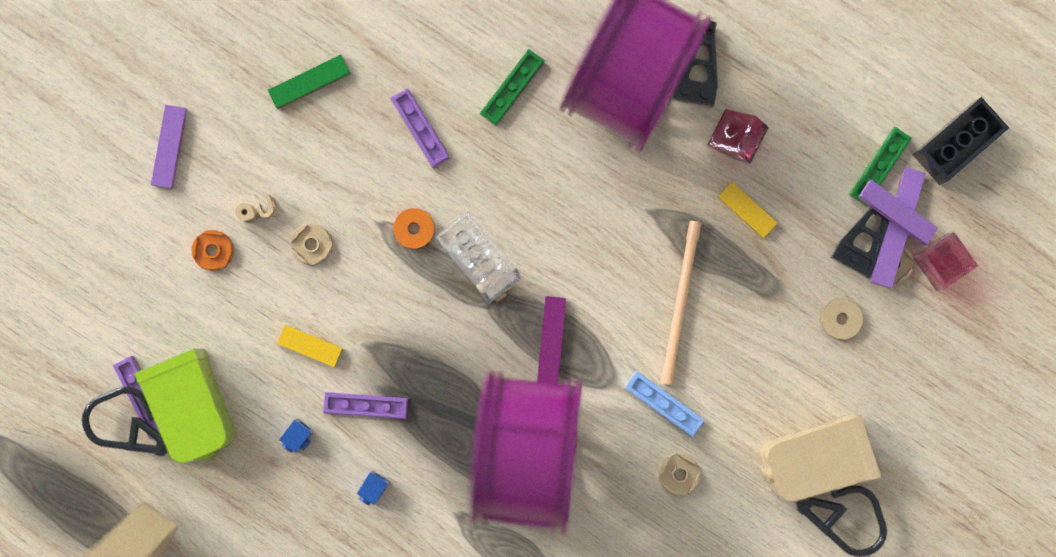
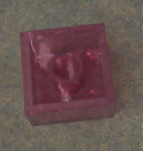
M955 232L945 234L913 256L915 262L936 291L946 289L978 267V264Z

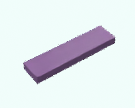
M407 88L391 97V101L432 168L450 159V156L409 89Z
M165 104L151 180L152 186L173 189L187 115V108Z
M873 180L867 182L858 197L924 246L928 245L937 230L935 225Z
M130 356L113 365L123 387H134L142 391L134 373L141 371L134 356ZM127 394L138 417L160 432L155 419L149 420L147 418L141 401L136 396Z
M325 392L323 413L407 419L409 398Z

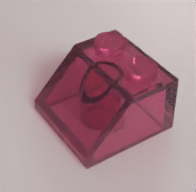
M725 109L707 145L735 160L751 164L769 127L757 116Z

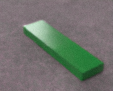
M528 49L482 109L480 115L497 126L545 63V60Z
M340 54L268 89V92L275 107L279 109L351 73Z
M893 127L848 195L863 205H868L858 198L867 182L873 180L878 185H881L912 137L897 127Z

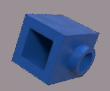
M295 419L279 440L283 443L282 447L290 453L293 451L295 453L300 450L304 451L311 442L309 438L314 433V430L299 419Z

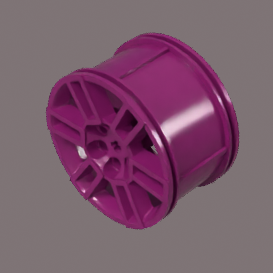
M612 0L573 75L559 111L564 113L568 109V116L570 117L574 113L629 141L627 147L631 148L632 144H635L637 146L635 151L641 153L653 127L655 128L664 112L681 74L702 40L701 37L712 18L707 15L703 20L700 18L702 12L699 11L696 16L667 0Z
M495 371L488 372L481 399L473 457L470 496V519L472 525H477L479 520H481L482 526H486L487 522L551 529V534H555L556 529H561L560 535L567 534L573 462L576 455L578 431L576 430L582 394L581 380H576V385H571V379L567 380V384L504 378L503 372H499L496 377Z

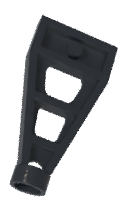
M710 21L705 32L710 34L704 33L699 44L709 47V59H697L695 57L697 50L695 51L675 86L673 99L714 106L718 87L715 44L716 22ZM694 65L706 67L708 79L705 83L690 80L689 74Z
M870 207L842 237L831 259L869 278L875 267L889 220ZM873 214L881 218L880 226L876 232L865 225ZM862 232L872 237L871 249L868 252H864L853 245L854 239Z

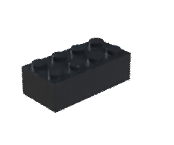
M980 97L912 155L933 179L941 185L953 178L1007 131L1009 127L990 105Z

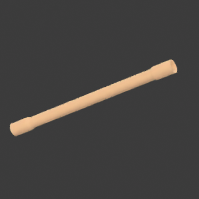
M689 221L686 237L687 243L666 360L663 365L660 382L662 384L673 385L676 369L675 363L693 262L702 224L698 221Z

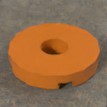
M410 208L402 211L397 216L393 232L396 240L402 246L408 249H420L431 242L434 236L435 225L427 212L419 208ZM413 223L420 226L417 234H410L408 231L409 226Z
M217 230L202 232V234L195 238L191 247L192 257L201 268L209 271H219L225 268L231 262L234 255V245L231 239L225 233ZM211 245H216L218 248V252L214 256L208 254V248Z

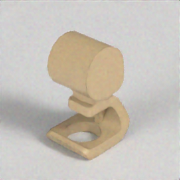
M264 193L269 206L268 211L260 203L256 207L247 203H241L235 211L237 218L247 223L256 221L258 214L263 218H274L277 215V207L273 197Z

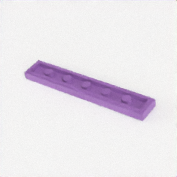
M905 167L896 198L915 211L926 173ZM890 220L888 221L885 237L870 283L887 289H891L908 235Z

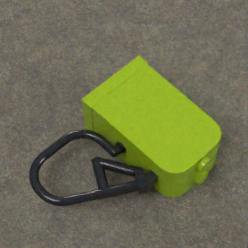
M193 348L134 373L142 391L128 386L114 389L92 399L82 413V427L87 438L92 443L101 447L155 454V456H165V454L169 453L173 460L180 463L200 459L201 462L218 455V450L229 446L235 438L234 426L209 365L205 349ZM122 394H131L141 401L147 418L149 420L155 419L160 432L141 418L132 417L128 442L104 440L94 434L89 418L91 411L98 404ZM139 428L156 440V445L137 443Z

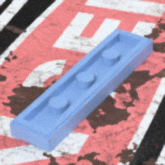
M637 371L625 387L626 390L691 437L696 434L705 421Z

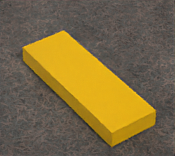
M733 182L718 196L729 209L762 239L777 224L772 217Z
M284 325L277 344L332 367H336L343 350L342 347L288 325Z

